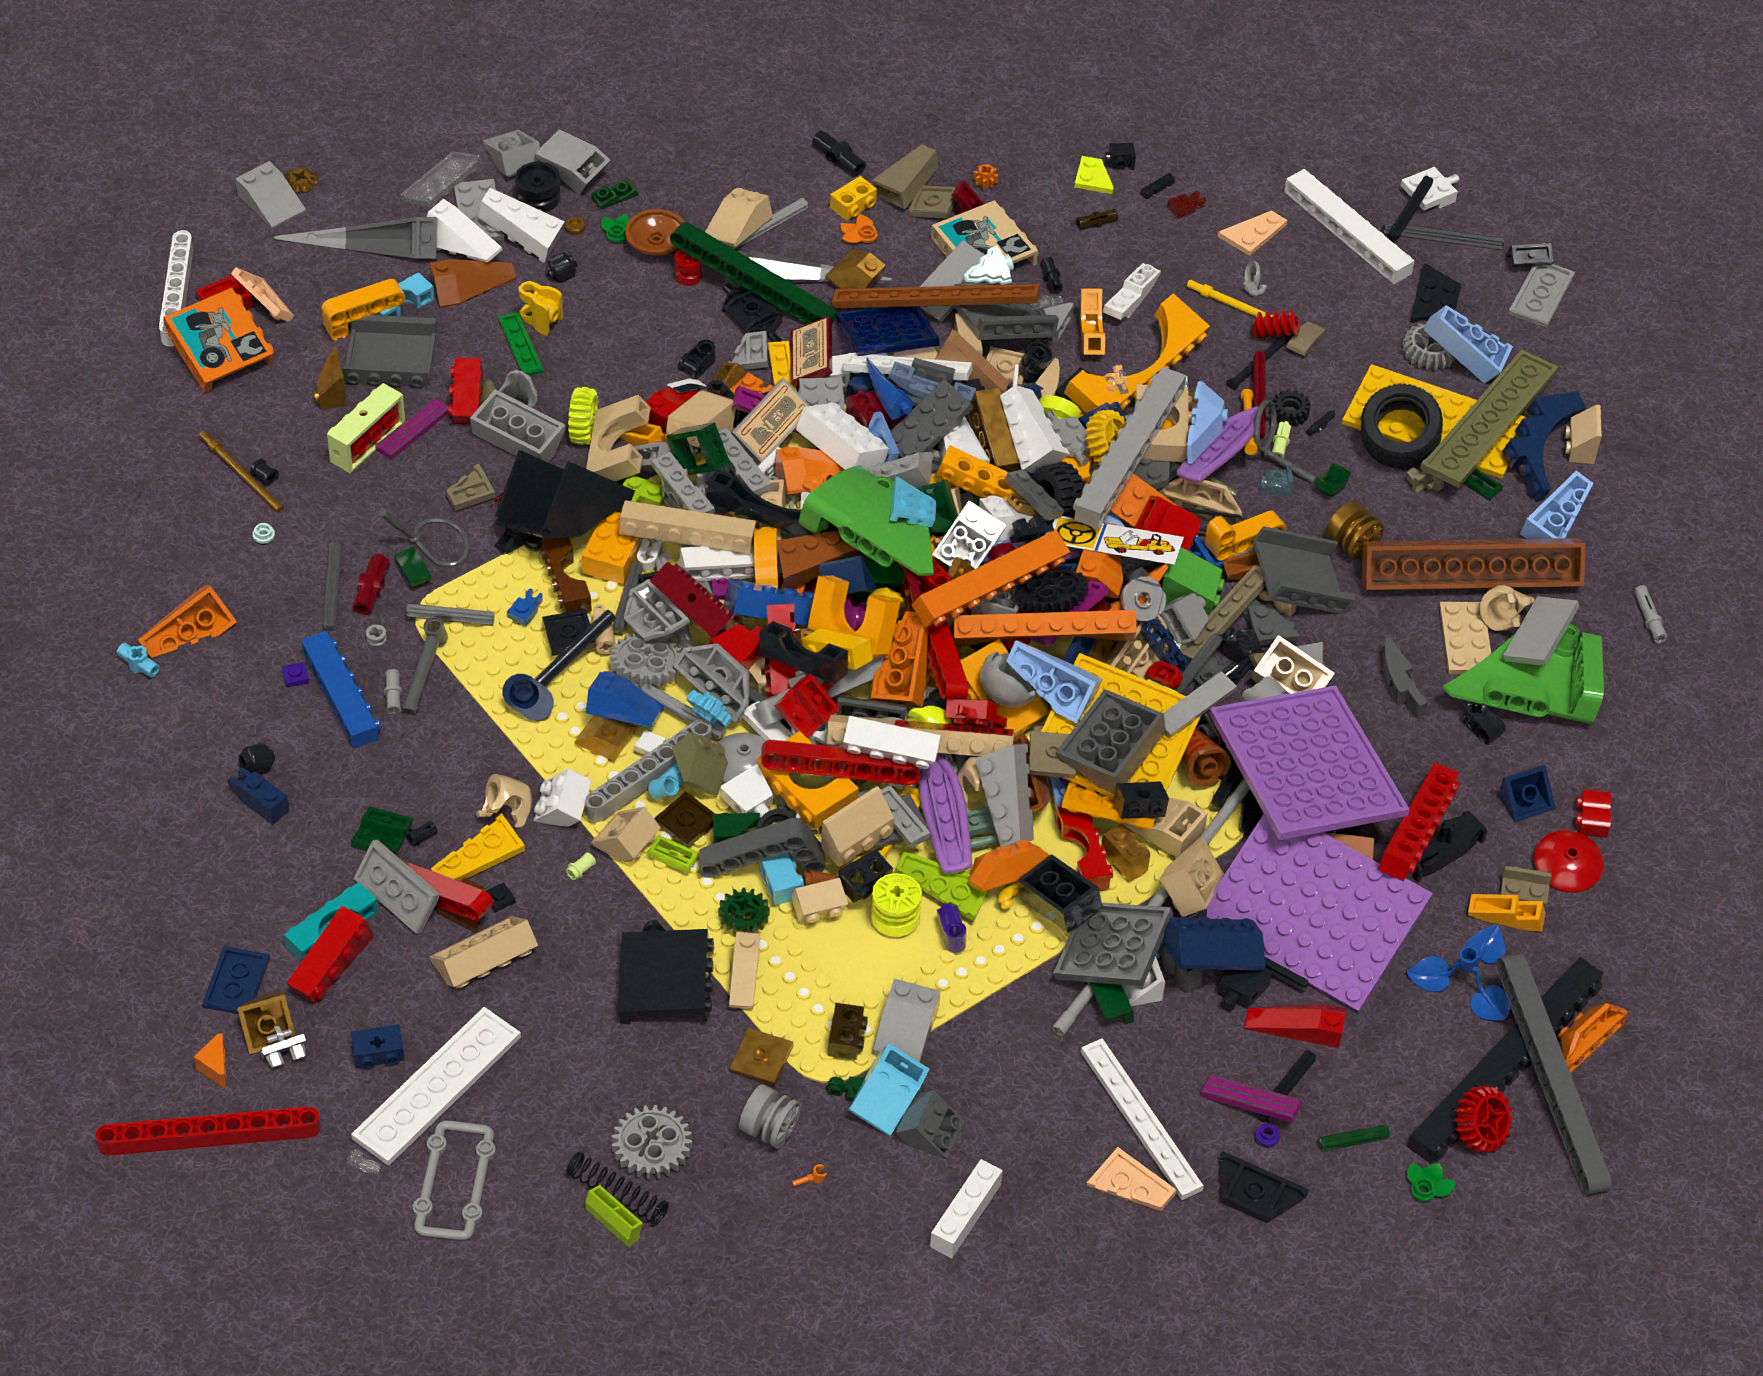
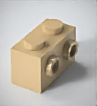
M840 878L795 888L791 894L799 922L807 921V923H812L821 919L822 916H839L848 905Z

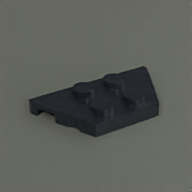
M1424 264L1410 322L1416 323L1417 320L1429 319L1446 305L1456 311L1461 284L1430 265Z
M1224 1151L1220 1153L1222 1203L1268 1223L1307 1198L1309 1189Z

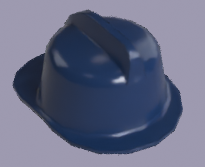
M515 674L510 676L503 685L502 695L505 702L524 717L530 720H541L551 713L554 707L553 696L545 686L533 677L526 674Z

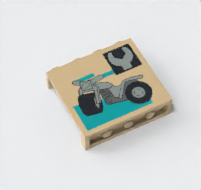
M995 200L932 225L931 239L946 257L962 241H965L984 255L987 254L988 249L997 245L1003 256L1009 254L1013 263L1027 258L1032 265L1037 264V247L1032 245L1027 239L1026 234L1020 231L1014 220L1008 217L1005 210Z

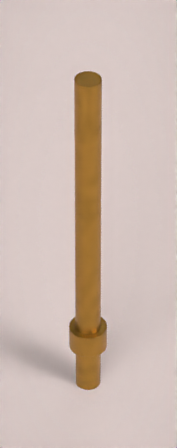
M202 431L199 434V437L208 445V449L229 465L277 513L284 509L262 485L223 449V445L217 439H213L206 431Z

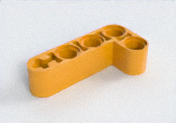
M388 279L328 299L321 307L323 325L332 340L337 341L338 338H346L349 332V322L397 307L405 301L406 296L395 279Z
M1267 511L1231 526L1222 516L1213 518L1207 526L1205 546L1219 561L1255 548L1252 540L1263 526L1284 531L1287 530V526L1274 511Z

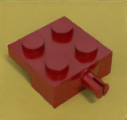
M233 275L195 290L196 297L199 301H202L233 288L234 292L241 296L245 309L253 306L252 294Z
M809 674L802 677L774 706L796 733L800 731L806 738H809L820 725L825 724L829 720L831 714L834 715L840 709L827 694L833 687L832 683L829 684L830 682L825 680L820 685L814 676Z
M947 699L945 718L952 720L955 725L1007 728V718L997 714L998 705L988 700Z

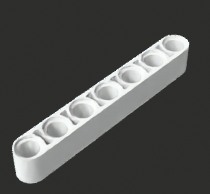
M184 230L177 231L172 238L159 323L161 342L169 347L175 345L163 328L164 316L185 308L193 256L191 234Z

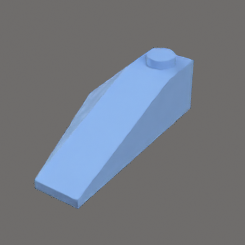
M1198 381L1194 400L1198 402H1196L1195 408L1192 409V425H1190L1187 442L1188 464H1192L1222 431L1224 422H1228V409H1225L1224 400L1202 381Z
M1017 640L1006 660L1025 681H1028L1037 690L1036 692L1052 706L1051 708L1056 713L1075 723H1078L1103 680L1080 667Z

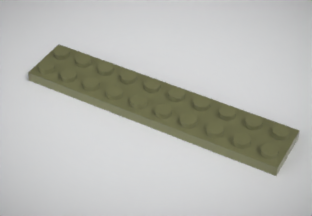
M1521 349L1422 463L1421 470L1459 488L1557 374L1558 366Z

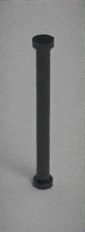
M1285 334L1264 351L1266 360L1285 345L1294 334L1291 336ZM1253 361L1234 378L1228 379L1226 382L1227 386L1235 391L1239 384L1253 372Z

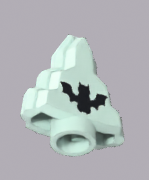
M996 245L988 249L987 254L980 257L979 263L970 267L963 277L966 283L971 284L986 282L989 284L1009 285L1012 284L1010 271L1014 270V265L1009 254L1003 256L1001 250Z

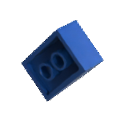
M604 671L598 674L588 689L586 714L652 727L662 713L664 706L623 676L616 675L611 671Z

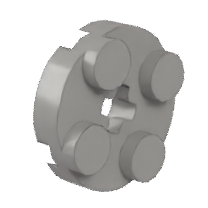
M1139 577L1131 580L1124 586L1121 592L1122 610H1136L1137 622H1147L1155 619L1165 608V592L1162 591V588L1159 586L1160 584L1153 578ZM1145 594L1148 603L1141 605L1138 597Z

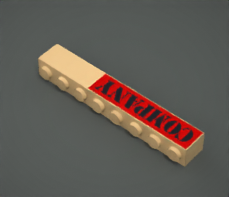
M831 714L828 721L827 744L843 745L849 716ZM857 717L941 735L938 753L984 756L1014 744L1015 729Z

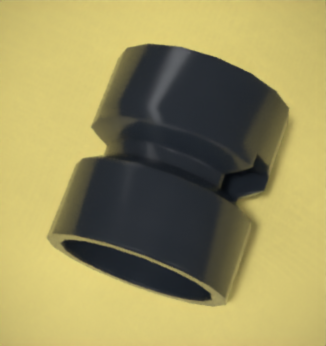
M1038 341L1032 342L1027 346L1019 363L1018 370L1023 378L1029 381H1037L1053 357L1050 347Z

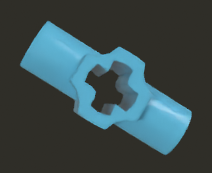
M122 643L118 647L117 655L129 663V668L133 673L141 672L150 677H155L158 674L160 666L148 658L145 647L142 645L131 647L127 643Z

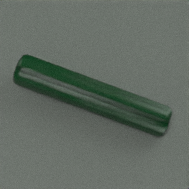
M1383 1124L1322 1136L1318 1139V1145L1321 1151L1388 1139L1390 1133L1388 1126Z

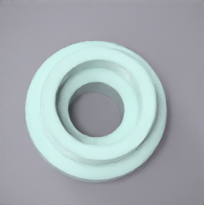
M260 523L253 530V539L261 544L269 543L275 537L274 529L267 523Z

